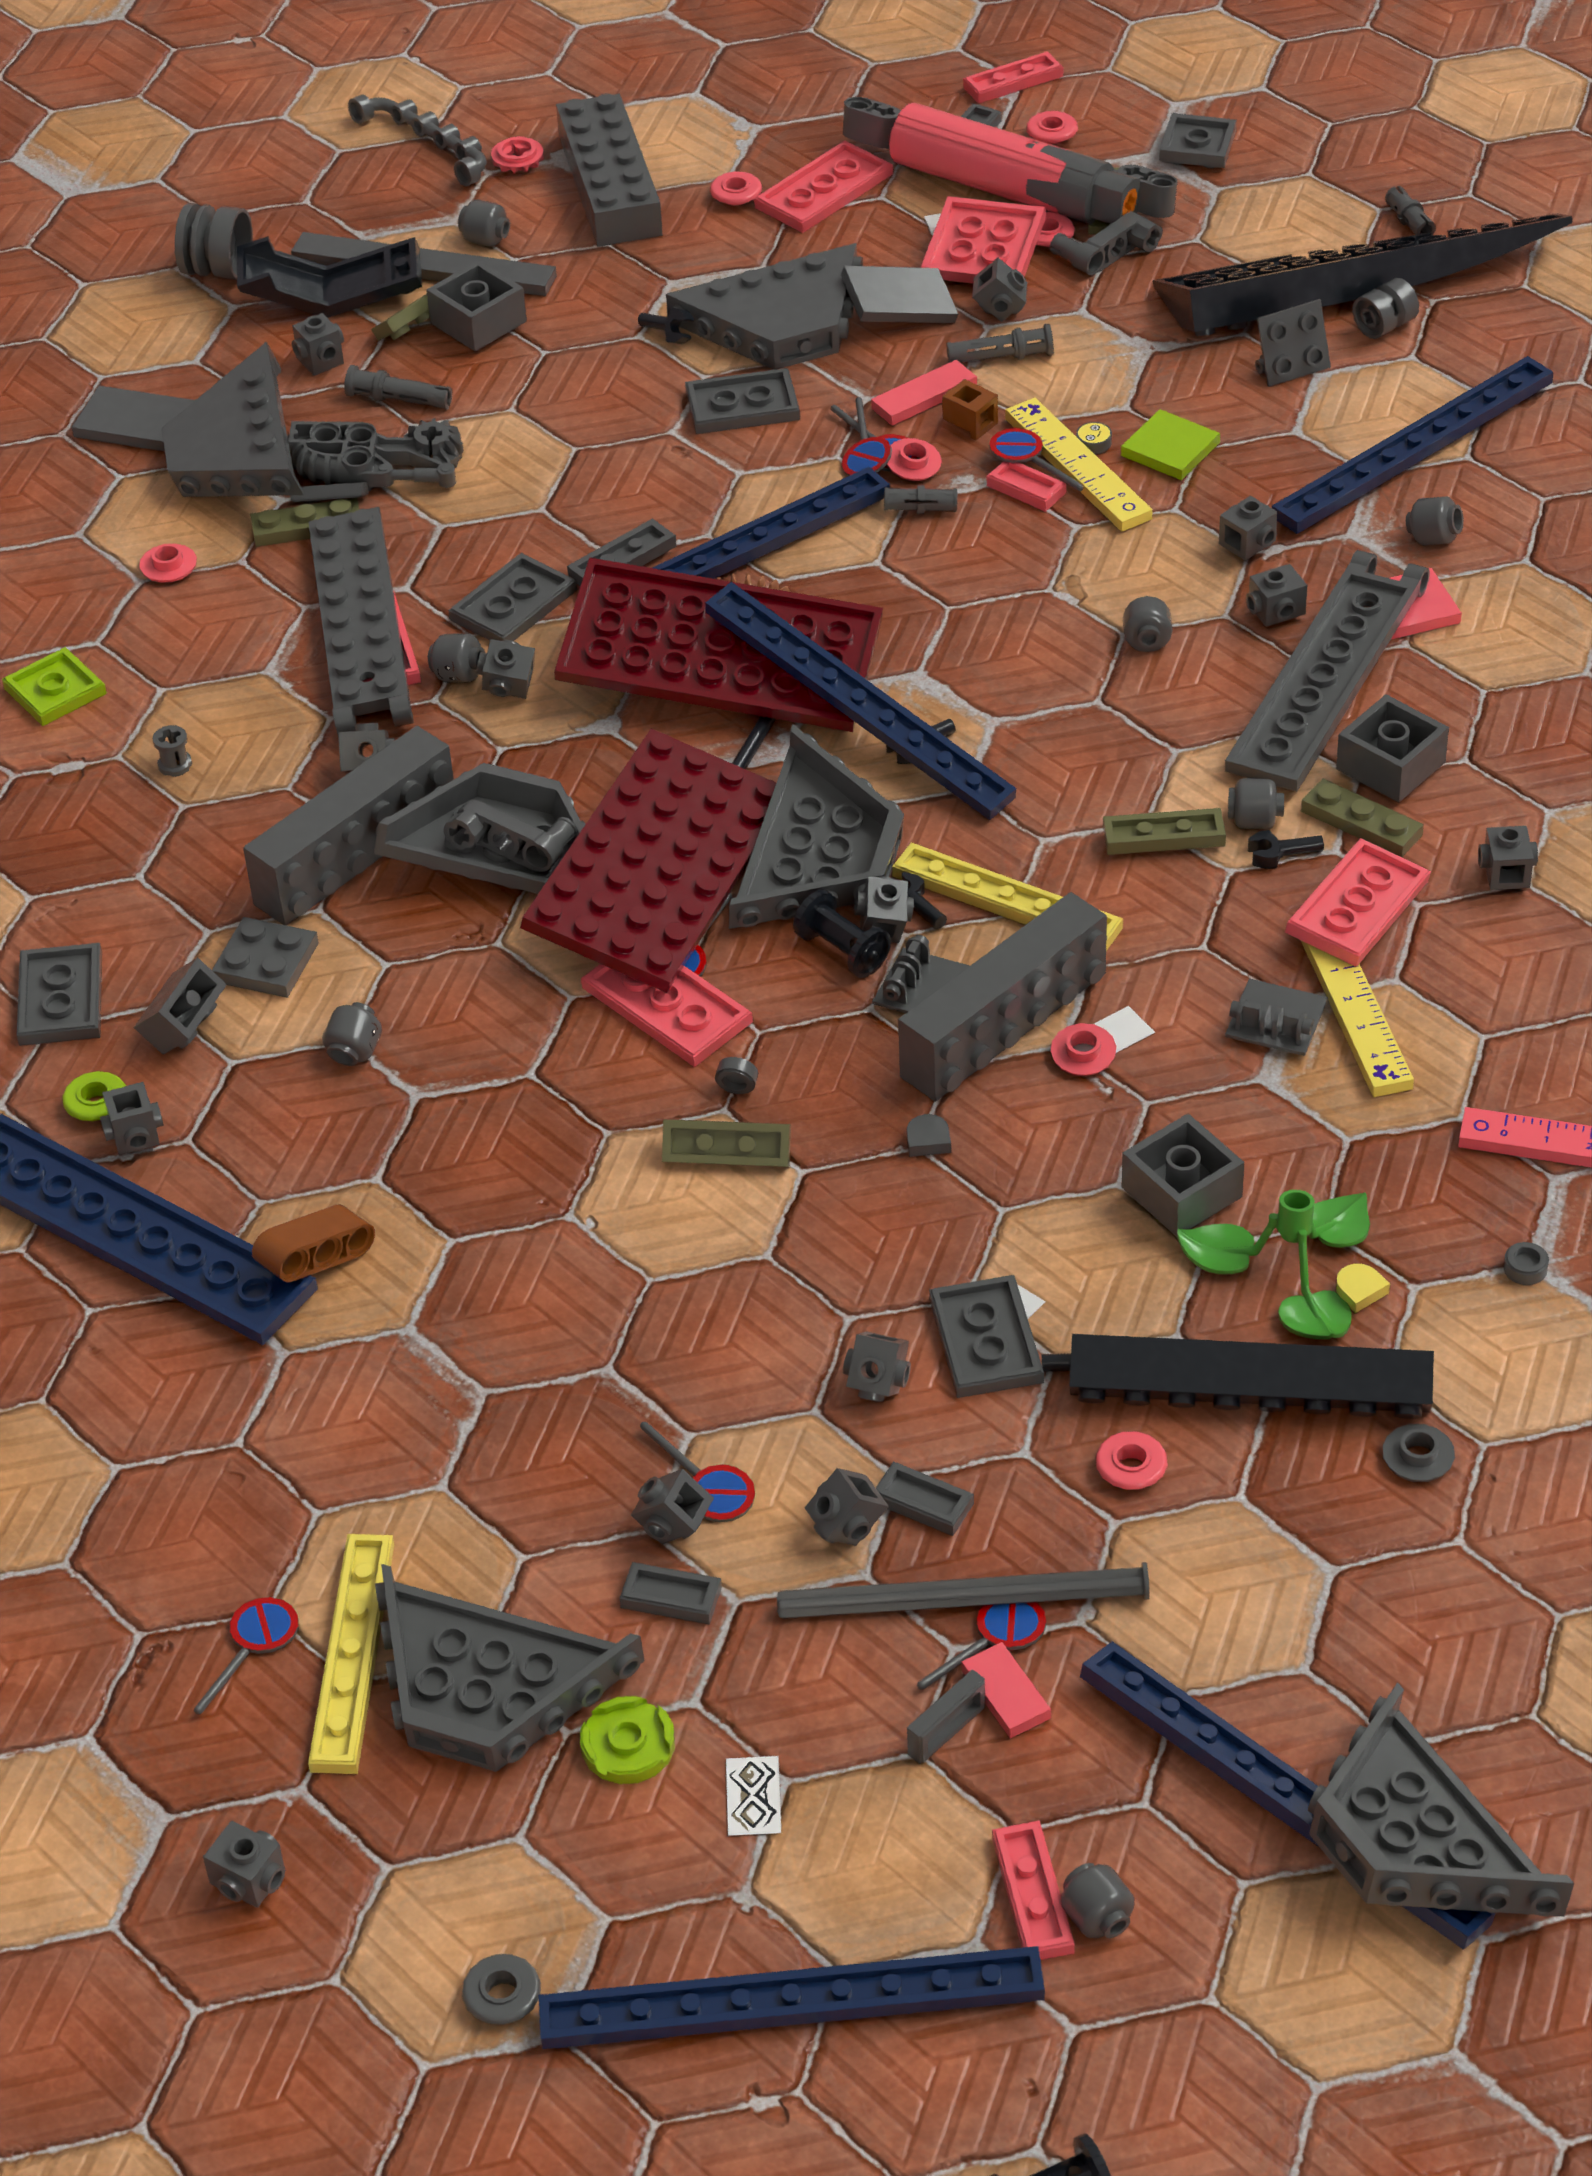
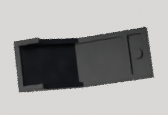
M267 236L237 246V287L240 292L315 315L323 313L329 318L399 294H408L415 289L421 288L420 247L416 238L413 237L326 266L275 250Z

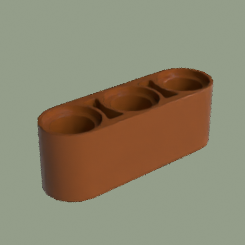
M341 1204L333 1205L265 1230L254 1242L252 1257L281 1280L293 1282L362 1256L370 1249L374 1242L375 1229L347 1207Z

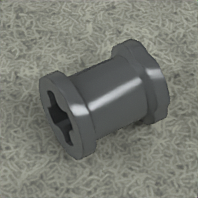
M168 725L158 729L153 734L152 739L154 747L159 750L160 758L157 762L159 771L163 775L173 777L187 773L192 766V759L185 748L188 740L186 731L176 725Z

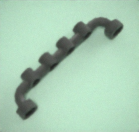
M359 95L348 102L349 114L356 123L361 124L371 120L374 117V111H386L391 114L397 124L405 122L411 125L416 135L420 137L428 135L433 138L438 148L444 149L448 147L454 150L459 159L454 164V173L457 180L463 186H469L480 180L481 172L486 167L487 161L482 153L481 143L475 136L461 140L460 132L454 124L440 128L438 118L433 112L429 111L419 116L415 103L410 99L397 103L388 98L369 99L365 95Z

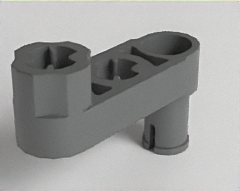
M1129 212L1088 239L1087 242L1079 243L1063 233L1056 234L1050 243V247H1052L1050 252L1070 261L1074 268L1088 275H1094L1136 247L1148 253L1152 252L1162 238L1163 231L1162 227L1149 221L1147 218L1135 212Z
M469 800L444 826V834L449 839L450 844L457 849L464 850L467 847H473L475 844H478L527 868L531 867L538 871H546L551 868L561 857L563 848L576 837L574 833L577 832L573 821L565 817H559L546 832H543L541 829L477 800Z

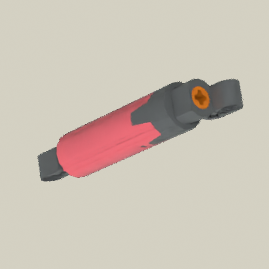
M850 97L844 101L843 135L849 139L874 147L889 149L893 162L1025 205L1045 207L1047 212L1062 214L1088 225H1092L1095 220L1112 224L1129 212H1139L1156 218H1167L1175 212L1178 182L1174 176L1130 164L1123 165L1116 170L1109 162L915 102L907 104L900 110L894 106L864 97Z

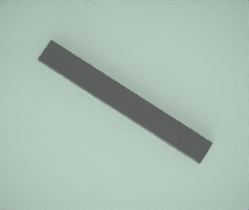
M302 232L291 250V254L328 266L391 244ZM420 248L422 279L442 281L477 260H480L522 286L526 294L546 296L557 277L555 266Z

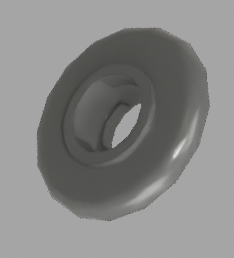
M1408 1424L1396 1428L1386 1437L1383 1444V1459L1389 1469L1400 1478L1412 1482H1429L1441 1478L1450 1470L1455 1459V1451L1449 1437L1439 1429L1425 1424ZM1421 1446L1430 1452L1424 1455H1417L1411 1453L1408 1448Z
M495 1954L480 1960L469 1970L463 1981L462 1998L466 2009L476 2019L489 2024H509L522 2019L534 2009L539 2000L538 1995H540L541 1981L536 1969L525 1959L512 1954ZM499 1984H509L516 1988L510 1996L505 1998H494L488 1994L494 1986Z

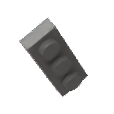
M652 518L568 565V576L575 579L577 584L581 586L589 557L643 566L675 548L676 535Z

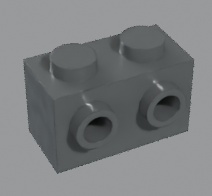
M197 957L171 974L133 1028L163 1055L177 1046L183 1049L196 1037L198 1025L214 1011L217 1006L215 1001L227 984Z

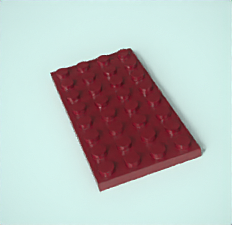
M589 557L554 670L556 681L854 732L856 724L844 713L705 613V602L728 585L730 581ZM733 582L867 680L883 618V608Z
M650 729L522 917L520 928L667 993L746 869L776 782L666 734Z

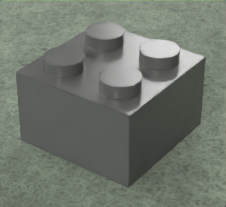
M480 260L426 289L430 323L473 351L485 347L492 341L527 322L523 287Z
M1385 694L1339 733L1336 769L1387 797L1400 802L1446 762L1449 727Z
M1187 1113L1122 1153L1121 1187L1177 1237L1178 1228L1191 1229L1243 1197L1245 1162Z

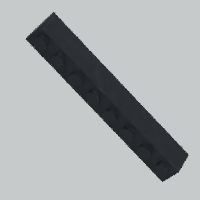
M1072 1334L1069 1388L1070 1395H1078V1401L1084 1403H1104L1105 1397L1123 1398V1403L1137 1406L1149 1405L1150 1399L1168 1400L1169 1406L1179 1408L1195 1407V1401L1213 1402L1214 1408L1222 1410L1240 1409V1403L1259 1404L1258 1409L1265 1412H1283L1286 1410V1406H1303L1304 1412L1309 1414L1331 1413V1408L1349 1409V1414L1353 1416L1370 1417L1376 1415V1410L1395 1411L1394 1416L1397 1418L1418 1419L1422 1417V1412L1430 1413L1433 1405L1434 1351Z

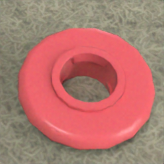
M1045 111L1031 117L1026 124V130L1030 137L1047 144H1058L1075 136L1078 131V124L1071 115L1065 112Z
M740 171L724 173L716 177L710 186V193L714 199L734 206L750 202L762 192V184L757 177Z
M1046 212V219L1036 245L1050 247L1052 239L1058 233H1063L1067 237L1072 238L1075 232L1073 222L1062 214Z
M906 438L895 441L890 445L892 454L887 466L900 478L910 481H923L932 478L939 471L942 463L940 453L928 442L915 438ZM913 455L921 459H911L907 456Z
M176 543L162 544L153 547L142 556L139 568L143 575L151 581L160 583L175 582L192 573L196 567L197 556L192 549L185 545Z
M1079 1023L1059 1031L1052 1040L1050 1052L1054 1063L1062 1071L1074 1076L1086 1077L1099 1074L1107 1069L1115 1059L1117 1046L1113 1036L1104 1028L1094 1024ZM1083 1043L1089 1044L1094 1048L1084 1052L1075 1050L1073 1047Z
M1137 1431L1120 1432L1110 1436L1100 1445L1096 1454V1468L1102 1478L1111 1485L1126 1490L1143 1489L1154 1485L1164 1476L1168 1466L1167 1454L1160 1442L1148 1434ZM1127 1458H1134L1140 1460L1143 1464L1137 1467H1127L1120 1462Z

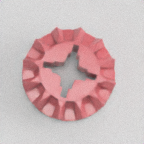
M526 137L505 139L496 144L491 151L493 165L500 167L501 172L509 170L514 174L517 171L528 172L529 168H537L539 162L544 160L542 145L536 140Z

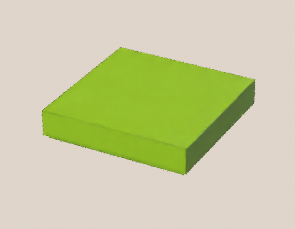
M1159 409L1121 446V456L1182 480L1220 443V433Z
M66 647L2 679L4 689L42 726L107 694L105 684Z

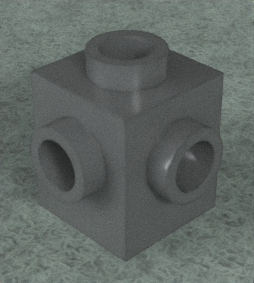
M995 259L974 277L972 298L979 303L983 311L994 315L1001 322L1011 314L1019 313L1025 306L1027 301L1026 279L1018 270L1011 269L1001 259Z
M321 313L292 325L294 340L291 344L293 352L313 376L344 364L341 343L344 342V336L338 324H333Z
M1252 496L1233 505L1229 510L1220 515L1219 545L1246 561L1276 541L1277 511Z
M1291 564L1250 576L1249 593L1246 594L1247 607L1253 615H1257L1265 627L1306 614L1307 584Z
M491 639L488 652L480 653L476 674L482 675V690L489 691L499 697L514 696L526 699L534 670L535 648L522 646L512 640L497 641Z
M378 723L356 724V731L338 732L340 770L344 773L351 772L394 742L395 738H389L388 731L379 730ZM368 745H372V755L369 757H365V747Z
M1527 826L1486 828L1485 844H1479L1478 863L1479 868H1486L1490 890L1530 888L1532 869L1538 863V849L1536 842H1530Z
M868 876L863 892L857 891L854 903V915L860 916V929L866 932L871 928L880 927L890 934L891 942L899 943L906 923L911 921L913 915L914 899L908 897V881L895 880L887 876Z
M144 1082L102 1092L107 1110V1115L100 1117L106 1141L115 1140L119 1155L160 1145L156 1129L164 1126L158 1102L150 1104Z
M868 1331L856 1334L854 1349H848L843 1365V1373L848 1375L846 1387L859 1389L858 1397L879 1402H883L885 1396L899 1393L900 1387L905 1388L910 1375L911 1363L905 1361L909 1341Z
M836 1468L832 1475L818 1487L816 1494L804 1508L815 1522V1531L824 1540L830 1543L841 1542L856 1546L870 1533L872 1526L889 1506L867 1475Z
M680 1469L660 1478H650L639 1490L638 1498L640 1500L631 1516L644 1527L645 1532L650 1537L658 1540L661 1544H665L681 1537L686 1539L696 1532L714 1497L684 1469Z
M232 1820L203 1856L211 1885L217 1887L228 1899L235 1902L243 1900L257 1908L268 1894L274 1893L280 1887L286 1870L278 1841L265 1831L258 1830L254 1832Z

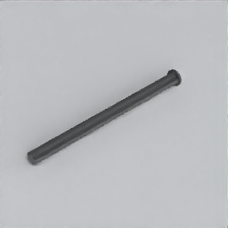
M1142 1562L1141 1567L782 1590L777 1593V1612L780 1618L785 1619L1143 1595L1144 1600H1149V1575L1147 1562Z

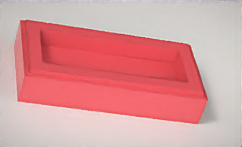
M1003 461L987 475L988 487L1044 512L1066 494V483L1021 463Z
M1003 1642L962 1661V1672L964 1675L973 1669L985 1678V1704L1010 1739L1051 1719V1708Z

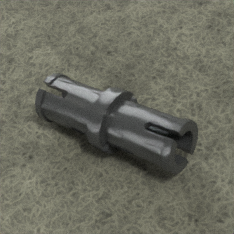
M1394 186L1388 190L1385 201L1397 213V218L1402 225H1407L1415 235L1421 233H1431L1433 235L1435 233L1436 225L1424 213V208L1419 201L1412 199L1401 186H1398L1397 189Z
M917 485V489L885 487L884 511L916 510V514H924V510L957 512V489H925V485Z

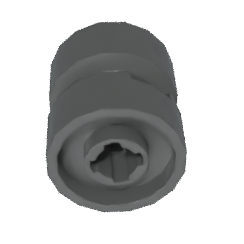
M1395 278L1381 285L1376 290L1374 289L1357 298L1353 304L1352 312L1361 332L1371 339H1377L1394 330L1395 327H1399L1416 318L1419 313V301L1414 289L1408 282L1401 278Z

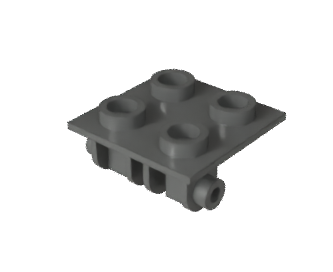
M1321 299L1257 318L1262 355L1260 359L1255 361V367L1259 374L1264 373L1266 375L1268 387L1331 367Z
M916 935L908 939L906 948H902L874 997L872 1004L907 1013L970 965L930 955L928 939L922 935Z
M1249 979L1240 1001L1233 1000L1229 1016L1232 1019L1225 1037L1305 1056L1328 997Z

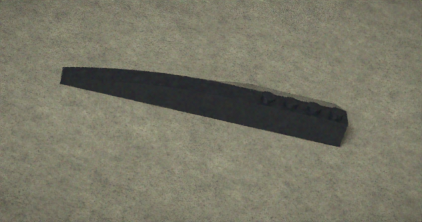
M1555 213L1512 220V227H1509V223L1481 225V232H1478L1477 229L1457 228L1447 230V237L1446 235L1425 233L1374 241L1373 247H1370L1369 244L1342 246V253L1339 254L1337 250L1323 251V249L1308 251L1309 258L1307 259L1305 256L1292 257V254L1157 279L1153 280V287L1183 329L1195 332V336H1205L1216 333L1215 328L1227 326L1229 330L1248 327L1247 321L1257 320V318L1317 299H1321L1322 307L1354 301L1395 278H1401L1411 286L1451 275L1543 238L1573 223L1570 215Z

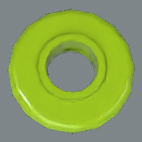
M96 1071L85 1073L75 1078L66 1087L62 1096L63 1107L70 1116L78 1120H100L101 1116L107 1115L104 1097L97 1101L87 1100L92 1097L103 1096L102 1092L125 1087L126 1084L120 1077L110 1072Z

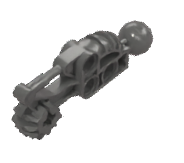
M435 418L431 422L420 420L418 426H409L408 433L404 437H385L376 433V428L366 422L292 421L290 433L287 435L292 466L301 477L309 479L313 483L323 481L326 485L367 482L368 492L374 487H389L394 483V480L439 482V485L443 488L453 487L456 484L455 468L458 466V461L462 459L464 451L458 427L450 426L448 420L439 423ZM392 465H411L416 468L414 470L393 469Z

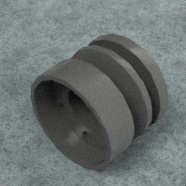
M196 203L184 205L178 217L174 239L175 258L180 272L185 275L198 274L199 276L206 277L212 271L213 275L217 278L237 280V246L253 241V229L248 211L244 208L225 206L215 211L211 205L205 204L200 206Z

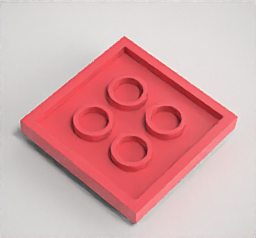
M947 196L920 268H938L943 280L973 284L974 277L995 259L999 258L1011 269L1018 270L1025 277L1046 219L1045 207Z

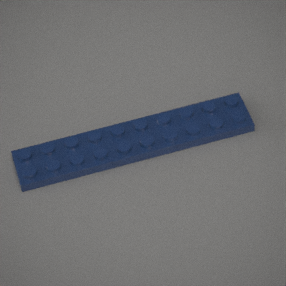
M0 1113L1 1206L261 1345H264L318 1290L315 1277L309 1275L293 1282L281 1280L254 1260L252 1257V1244Z

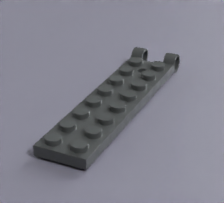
M380 508L359 509L351 513L332 517L326 516L318 520L308 521L333 701V717L337 735L338 732L356 731L355 716L388 709L391 710L395 727L413 724L414 719ZM373 678L371 681L363 682L365 679Z
M1356 550L1350 564L1225 759V772L1251 779H1271L1275 782L1276 786L1297 792L1416 597H1422L1425 593L1430 576L1429 568L1409 563L1400 581L1374 575L1377 567V555Z

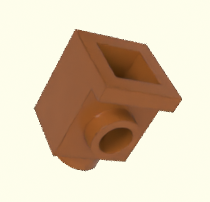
M964 379L942 396L943 419L969 431L972 439L978 440L998 424V394Z

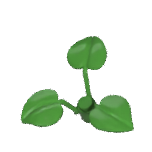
M1296 1189L1285 1191L1279 1198L1278 1214L1271 1213L1269 1215V1223L1255 1245L1251 1233L1238 1225L1211 1224L1195 1229L1178 1228V1242L1184 1254L1191 1262L1210 1273L1226 1275L1245 1271L1249 1267V1256L1259 1255L1276 1227L1285 1241L1298 1243L1300 1280L1303 1295L1291 1296L1282 1301L1278 1311L1281 1324L1288 1331L1298 1336L1312 1339L1340 1338L1349 1331L1352 1316L1348 1303L1334 1291L1324 1290L1314 1294L1310 1292L1307 1236L1311 1239L1318 1237L1322 1243L1331 1247H1349L1363 1242L1368 1236L1370 1227L1367 1195L1365 1192L1315 1203L1313 1196L1306 1191Z

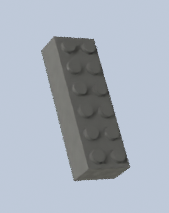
M620 93L613 95L602 94L599 97L583 100L571 99L565 103L556 104L559 138L597 247L663 236L660 200Z
M415 726L245 845L243 851L253 904L281 924L287 926L383 857L374 854L377 837L376 828L379 822L385 817L404 809L411 802L418 801L432 793L437 787L444 786L454 780L449 745L419 726Z
M1070 892L898 1019L900 1077L936 1102L948 1092L956 1090L974 1072L985 1068L994 1057L1006 1048L1013 1047L1023 1035L1035 1026L1042 1025L1060 1007L1071 1003L1076 995L1088 986L1099 982L1106 973L1107 915Z

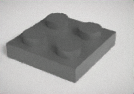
M1172 113L1159 149V161L1171 162L1176 165L1192 164L1202 165L1206 168H1225L1236 133L1237 120Z
M243 917L212 971L229 986L288 998L319 944L317 932Z

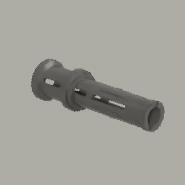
M1044 324L1043 328L1024 331L1021 328H1015L1008 335L946 343L949 363L954 360L968 362L1011 355L1020 360L1024 359L1025 355L1045 352L1048 356L1054 354L1050 324ZM1041 340L1040 342L1027 344L1028 341ZM1005 344H1012V346L1003 347ZM996 346L993 349L967 352L969 349Z
M350 365L345 377L344 390L346 396L353 397L355 394L373 397L374 401L378 402L384 401L386 398L397 399L448 409L452 401V388L449 386H438L390 377L389 373L384 370H378L375 373L359 370L358 366Z

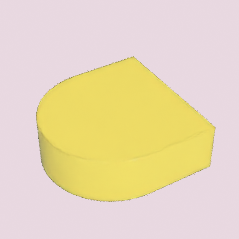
M1350 1264L1342 1268L1337 1275L1336 1293L1348 1303L1354 1313L1359 1312L1389 1294L1390 1283L1368 1265Z

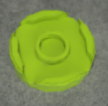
M638 1696L616 1697L599 1704L592 1711V1716L587 1720L586 1724L584 1721L580 1729L581 1754L589 1770L603 1780L617 1784L640 1783L656 1776L669 1764L675 1751L674 1725L666 1710L658 1704L655 1707L652 1704H648L647 1699Z

